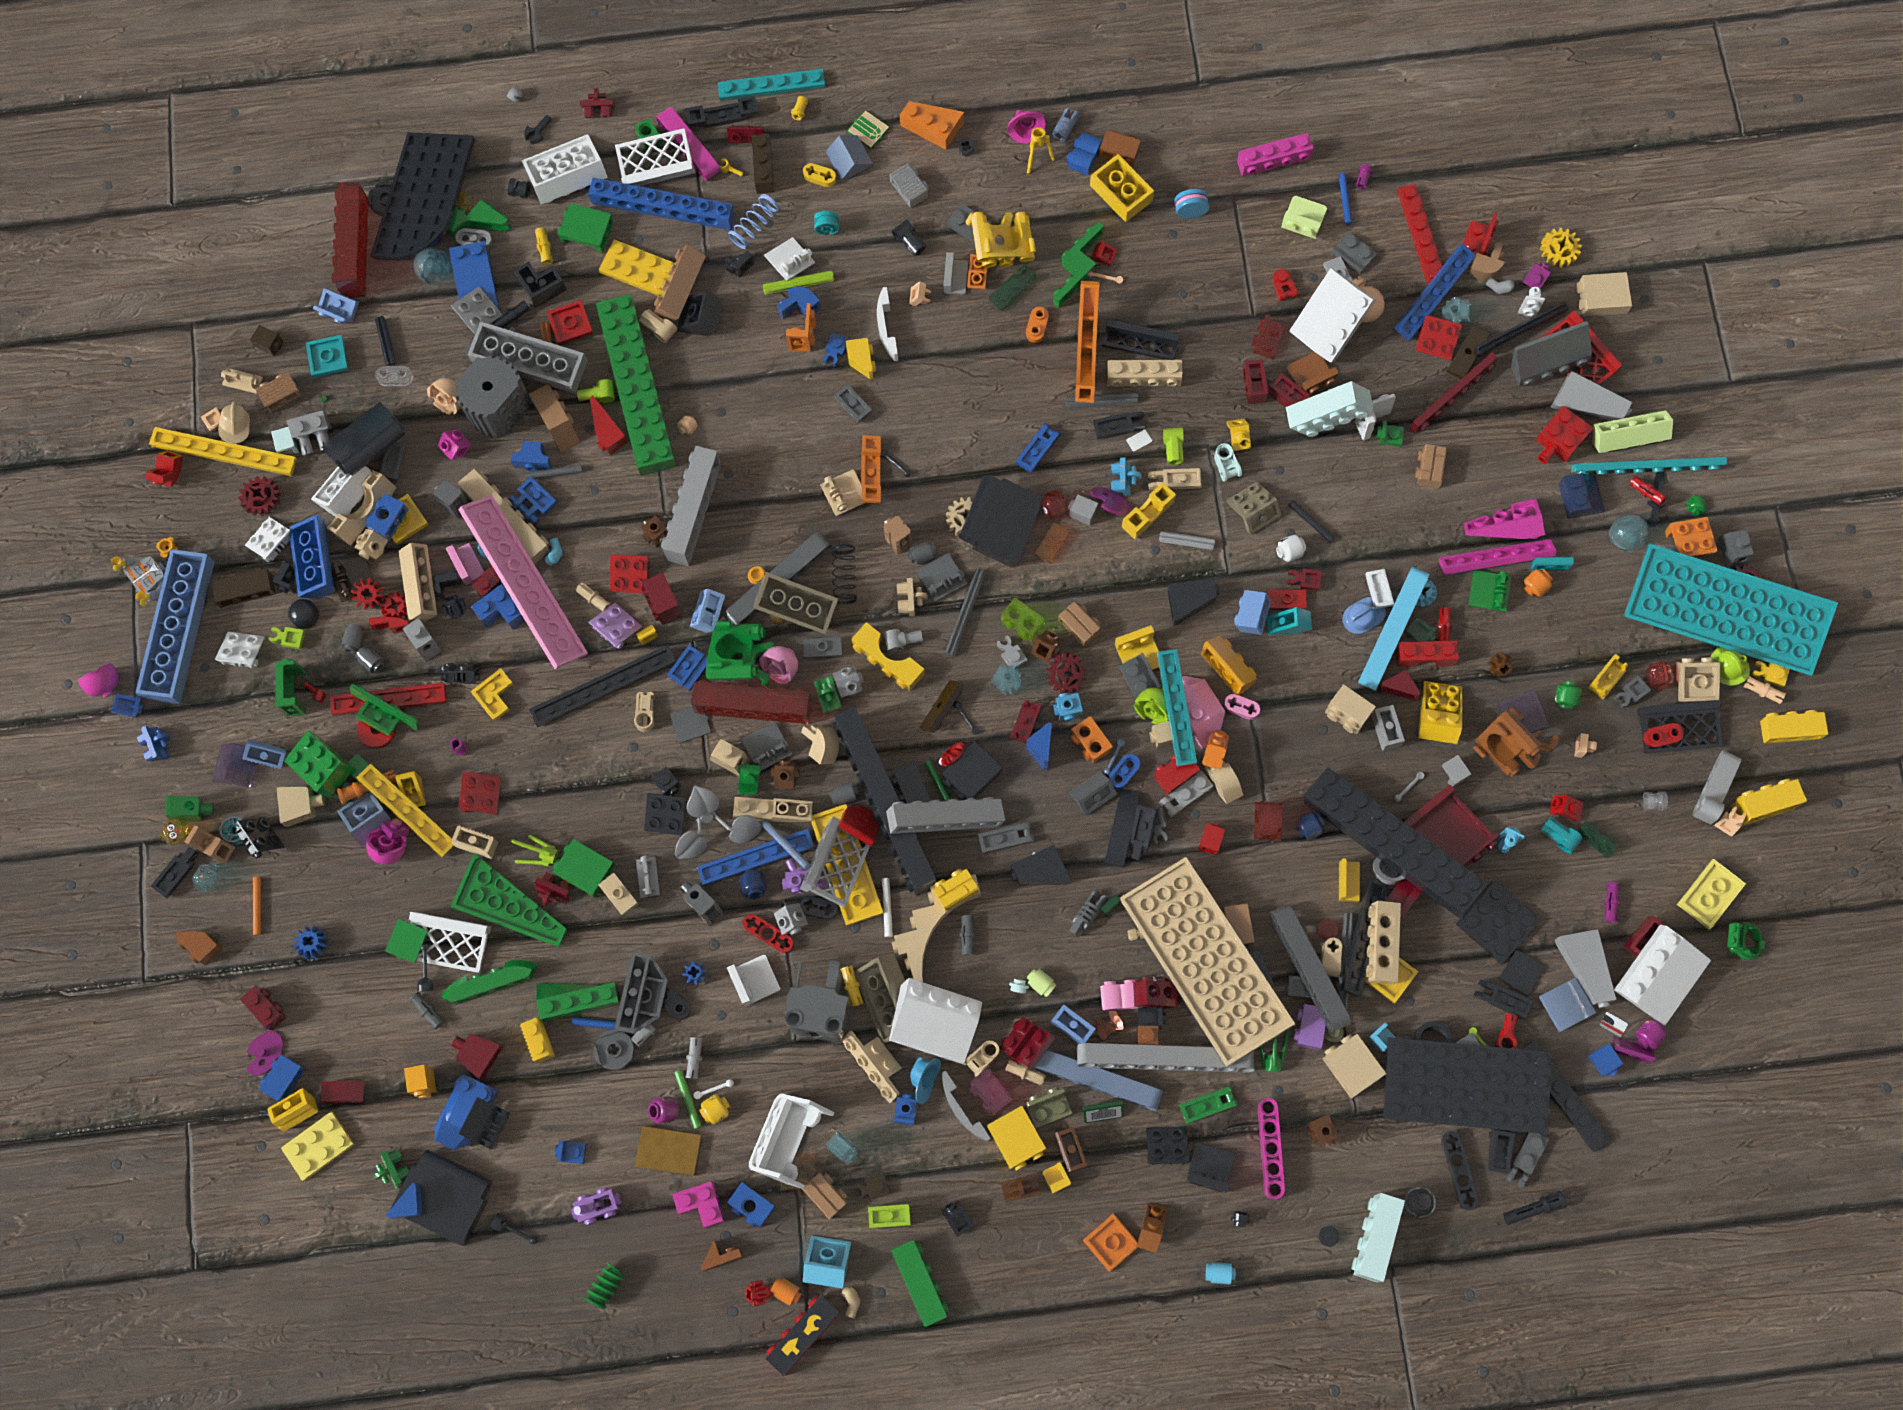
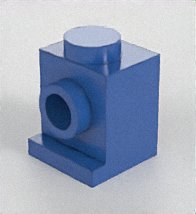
M902 1094V1098L897 1097L894 1123L915 1126L918 1102L914 1100L913 1095ZM904 1105H908L910 1107V1110L908 1112L902 1111V1107Z

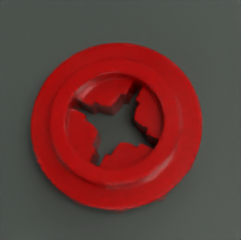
M399 592L389 593L387 597L383 598L380 606L384 617L404 619L408 616L405 594ZM393 601H395L397 604H400L397 606L398 612L391 608L393 606Z
M957 742L948 748L940 757V765L944 767L953 764L963 754L965 745L962 742Z

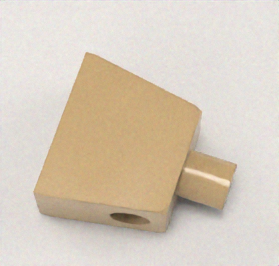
M722 739L719 740L710 756L711 761L738 776L740 775L741 764H750L751 762L744 751Z
M277 787L280 823L285 827L316 817L315 807L325 805L324 796L321 794L314 795L313 790L309 787Z

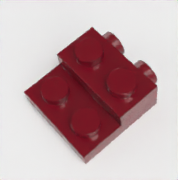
M1022 1016L1020 1020L1013 1024V1030L1009 1036L1002 1039L999 1049L1009 1058L1032 1071L1055 1037Z

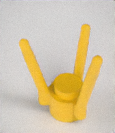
M1035 128L1031 131L1028 174L1031 172L1035 147H1042L1046 143L1051 160L1055 161L1050 144V136L1046 135L1045 130L1042 128Z

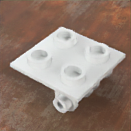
M793 237L764 255L786 281L815 264V261L811 258L812 251L810 249H803Z
M269 517L245 546L262 556L269 563L278 555L275 549L281 552L277 546L280 545L284 548L283 544L286 545L290 541V530Z
M227 632L215 660L223 665L229 664L242 667L244 664V667H257L258 660L255 658L265 636Z

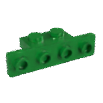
M351 684L350 693L365 702L356 714L357 719L389 737L400 722L417 731L419 721L414 715L410 713L405 714L394 704L389 705L384 702L382 697L368 693L361 685Z

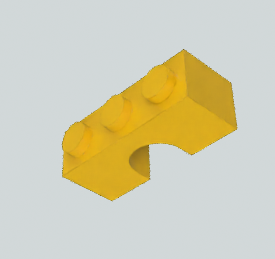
M1162 482L1149 494V498L1139 509L1137 507L1134 508L1123 519L1122 528L1131 537L1136 539L1175 502L1176 494Z

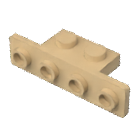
M853 1031L848 1032L842 1040L846 1049L852 1053L858 1065L865 1070L869 1079L878 1087L881 1095L889 1103L893 1102L900 1093L889 1078L902 1069L878 1037L863 1046Z

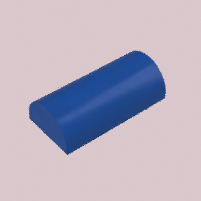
M315 515L289 527L298 597L301 598L324 597L334 591L325 521L322 516Z

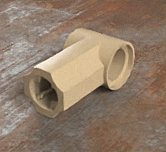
M650 309L645 310L639 319V322L652 331L663 343H667L678 330L670 320L662 319Z

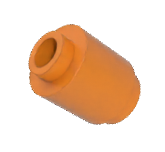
M779 1277L770 1290L775 1298L789 1306L792 1303L796 1305L802 1295L799 1292L800 1287L785 1278L781 1279Z

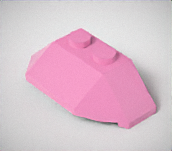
M1182 676L1192 735L1201 749H1203L1207 745L1210 732L1221 730L1225 710L1205 679Z

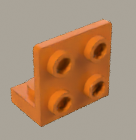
M807 303L805 330L800 328L786 329L789 351L811 352V346L815 345V335L813 334L814 329H816L815 310H812L811 303Z
M1708 517L1670 523L1664 531L1666 538H1674L1678 553L1696 557L1717 552Z

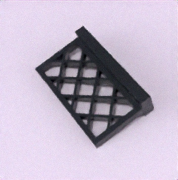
M1720 700L1637 708L1641 721L1642 738L1645 731L1649 729L1646 719L1651 718L1659 723L1656 726L1658 727L1665 725L1664 721L1668 717H1672L1677 721V724H1681L1688 730L1676 747H1671L1667 744L1664 745L1667 748L1658 746L1656 749H1649V746L1643 740L1644 754L1723 747L1719 717ZM1707 713H1713L1714 722L1711 726L1702 720ZM1687 715H1691L1697 720L1691 728L1683 722ZM1699 722L1707 728L1703 736L1694 731ZM1672 729L1671 734L1676 736L1675 730ZM1710 731L1716 735L1717 743L1710 744L1704 739ZM1690 733L1699 739L1693 746L1685 741ZM1653 734V737L1658 739V736L1656 734Z

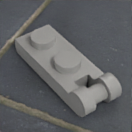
M1200 771L1172 793L1161 799L1159 804L1166 808L1167 814L1172 818L1213 788V784ZM1175 800L1178 805L1174 807L1171 801Z

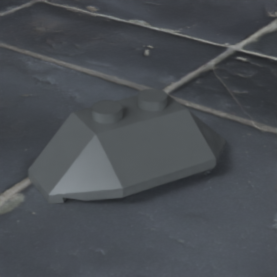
M632 951L614 1030L635 1034L660 1019L668 979L652 955Z

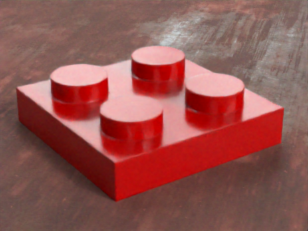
M581 300L547 311L559 346L593 335Z

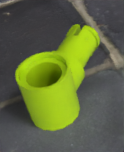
M608 379L599 380L593 388L577 390L578 400H590V397L593 395L601 403L613 402L615 400L613 381Z

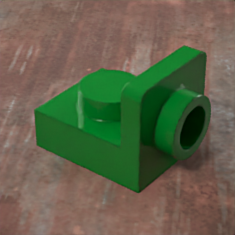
M1383 421L1381 427H1377L1376 437L1379 438V444L1401 447L1404 427L1387 425V421Z
M741 764L738 794L757 795L760 766Z

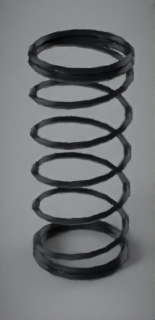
M845 543L836 544L831 547V555L835 558L831 563L836 567L832 571V575L837 577L832 581V584L837 587L832 592L835 598L853 599L849 601L838 600L837 604H852L857 601V595H836L834 591L838 588L854 589L857 586L852 584L837 586L834 584V581L839 578L855 579L856 576H836L834 571L837 569L852 570L856 566L844 565L837 567L833 562L837 559L853 560L855 556L845 555L836 557L833 553L841 555L850 554L855 551V546ZM840 548H853L847 551H837Z

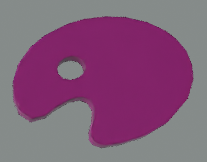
M1104 487L1092 489L1091 496L1104 501L1101 507L1105 511L1117 515H1128L1131 512V505L1120 494Z
M268 1031L252 1041L247 1049V1053L255 1054L256 1059L247 1066V1071L250 1074L262 1075L272 1069L273 1061L283 1053L284 1043L280 1034ZM261 1060H265V1064L261 1066Z

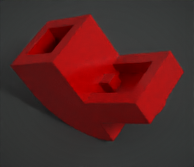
M170 451L158 453L155 469L147 471L145 479L152 481L156 485L172 487L177 482L181 472L183 455Z

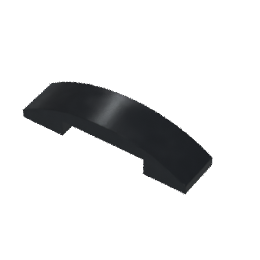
M755 96L737 99L738 103L703 109L702 105L685 108L688 126H721L752 117L759 113Z
M1121 789L1105 864L1124 867L1140 796L1138 792Z

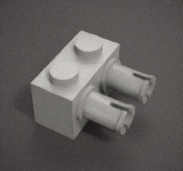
M322 410L286 420L291 437L299 442L302 456L314 453L309 439L310 435L314 434L317 436L320 451L323 450L321 447L329 442L327 432L332 427L327 411Z

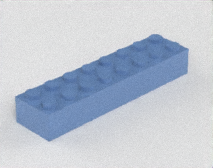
M170 550L135 692L143 699L181 704L215 563L208 554Z

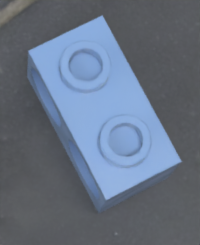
M710 589L700 591L690 627L705 633L712 632L718 621L725 595Z

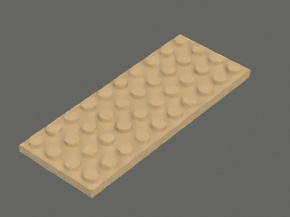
M1187 857L1119 898L1226 1067L1295 1025L1291 1016Z

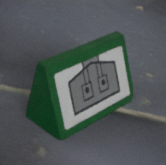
M1123 1101L1083 1106L1084 1122L1092 1123L1124 1117Z

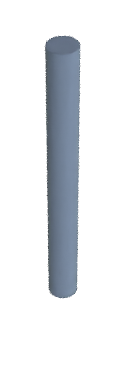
M767 820L762 822V827L805 870L811 867V864Z

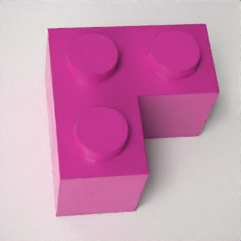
M710 1181L672 1194L678 1214L683 1215L698 1210L704 1228L726 1222L714 1182Z

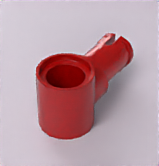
M1509 1013L1505 1014L1503 1030L1500 1031L1495 1047L1504 1048L1502 1040L1505 1039L1510 1043V1048L1516 1049L1515 1028L1518 1016H1512Z

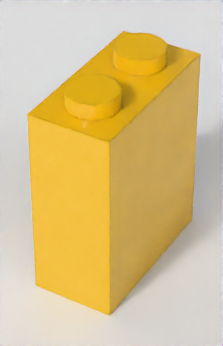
M1023 1106L987 1125L1010 1170L1015 1168L1017 1171L1027 1165L1025 1161L1031 1158L1035 1161L1044 1155L1043 1151L1046 1150V1147Z

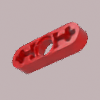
M749 914L744 917L743 927L747 932L780 953L787 954L793 950L794 942L787 934L782 935L779 929L755 914ZM753 919H756V925L761 927L759 930V934L756 933L758 929L754 926L748 928V920L752 921ZM765 929H772L774 931L771 939L763 937ZM778 934H780V936L778 937L780 940L784 942L786 941V939L788 940V944L790 945L788 948L784 947L783 949H781L782 945L778 941H776L775 944H773V942L777 939Z

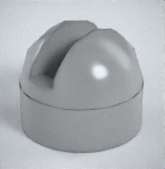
M514 86L508 92L507 97L511 101L519 102V97L522 98L523 93L517 86Z

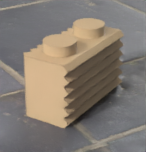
M460 825L457 826L451 841L457 848L490 859L493 858L498 845V841L493 836L483 834L482 832L479 833L475 830L472 831Z

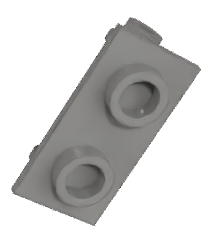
M642 856L641 859L636 860L640 898L660 895L656 857Z

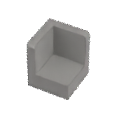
M1459 755L1442 765L1450 778L1447 783L1452 787L1465 781L1471 775Z

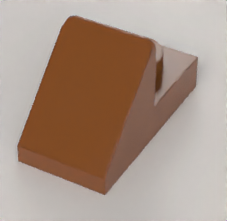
M714 1240L701 1266L702 1271H707L743 1258L741 1249H735L734 1246L723 1250L724 1254L721 1255L718 1243Z

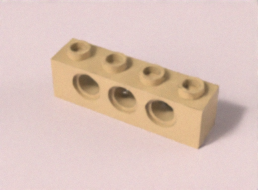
M1376 901L1369 907L1368 915L1371 918V925L1368 927L1370 945L1367 948L1369 965L1366 969L1369 983L1387 985L1398 983L1401 903ZM1381 918L1386 921V928L1381 925ZM1380 938L1385 940V947L1381 946ZM1379 958L1385 961L1384 967L1379 964Z

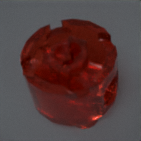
M1255 802L1254 839L1281 841L1283 802Z

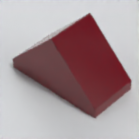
M1407 670L1383 681L1379 688V691L1417 701L1420 696V691Z

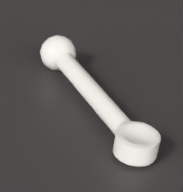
M729 1079L726 1083L708 1090L696 1091L694 1098L701 1099L703 1095L724 1087H732L734 1082Z

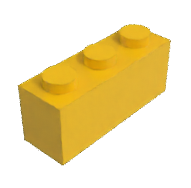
M1809 710L1804 714H1798L1797 711L1787 712L1785 715L1770 713L1760 721L1764 744L1819 740L1828 735L1825 713L1817 712V710Z

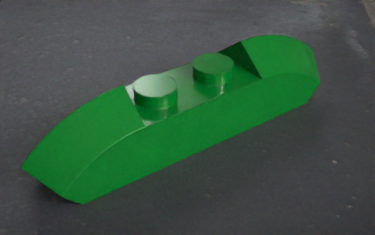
M511 960L505 962V968H494L489 974H476L472 976L471 980L468 979L467 975L454 981L441 997L458 1005L532 980L536 973L537 964L526 960Z

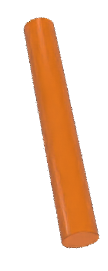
M253 877L254 936L261 935V877Z

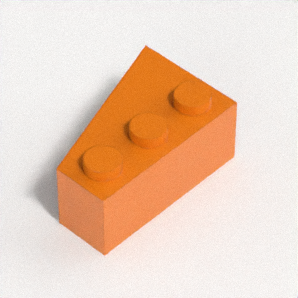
M911 101L907 103L900 114V126L944 150H947L964 124V112Z

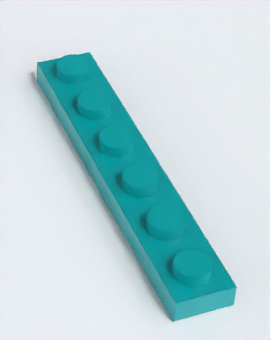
M823 69L718 82L720 101L825 88Z
M1177 649L1160 651L1157 653L1176 765L1177 767L1193 765L1197 763L1178 652Z

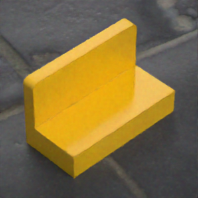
M1342 858L1339 862V901H1360V862H1348L1346 858Z

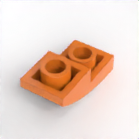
M970 254L967 289L985 290L988 268H984L983 263L977 261V255Z

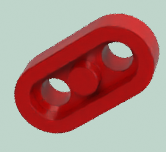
M1670 723L1646 730L1643 740L1649 747L1663 746L1680 741L1684 731L1679 724ZM1672 729L1676 730V736L1671 734ZM1653 734L1658 736L1657 741L1653 739Z

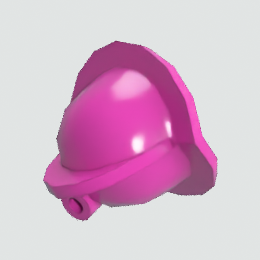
M1017 110L1015 117L1008 124V134L1018 143L1029 144L1033 129L1042 128L1045 130V117L1037 111Z

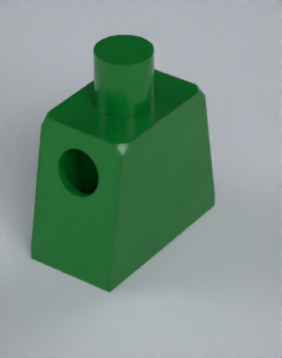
M166 796L165 815L171 823L203 821V815L214 814V804L203 803L200 797Z

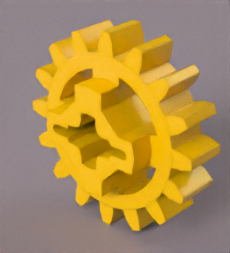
M1559 228L1558 232L1555 229H1552L1551 233L1547 232L1540 248L1541 251H1544L1542 257L1547 256L1546 262L1552 261V266L1558 263L1560 268H1562L1564 263L1567 266H1570L1571 262L1574 263L1577 257H1579L1581 253L1579 250L1582 247L1581 244H1578L1580 238H1574L1576 233L1569 234V229L1563 232L1562 228Z

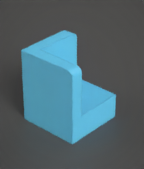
M1386 1022L1368 1037L1381 1053L1388 1048V1037L1396 1038L1386 1028L1388 1026Z

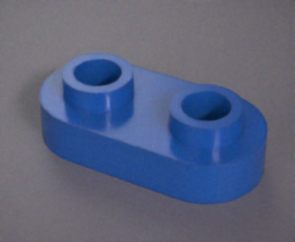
M1127 754L1110 772L1108 779L1115 789L1124 788L1140 767L1139 758L1134 754ZM1131 762L1134 766L1128 768L1126 764ZM1120 777L1122 781L1117 783L1114 779Z

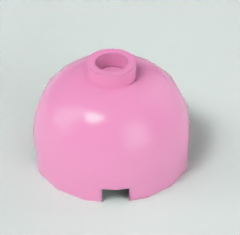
M782 646L769 648L759 659L762 670L764 672L768 671L772 674L770 678L781 684L790 682L798 671V660L790 648Z

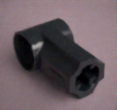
M908 220L903 221L891 231L894 238L900 244L903 243L914 257L921 255L927 248Z

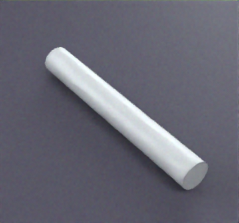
M883 878L885 937H893L890 878Z

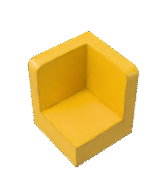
M1061 1162L1042 1172L1052 1194L1071 1185Z

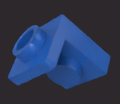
M559 1140V1145L555 1147V1157H557L559 1162L584 1164L587 1144Z

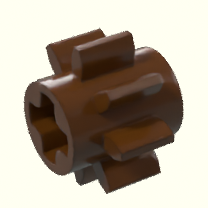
M1503 652L1495 654L1491 657L1490 662H1488L1491 666L1489 670L1493 675L1497 674L1499 677L1508 675L1513 667L1510 663L1513 659L1509 655L1505 656Z

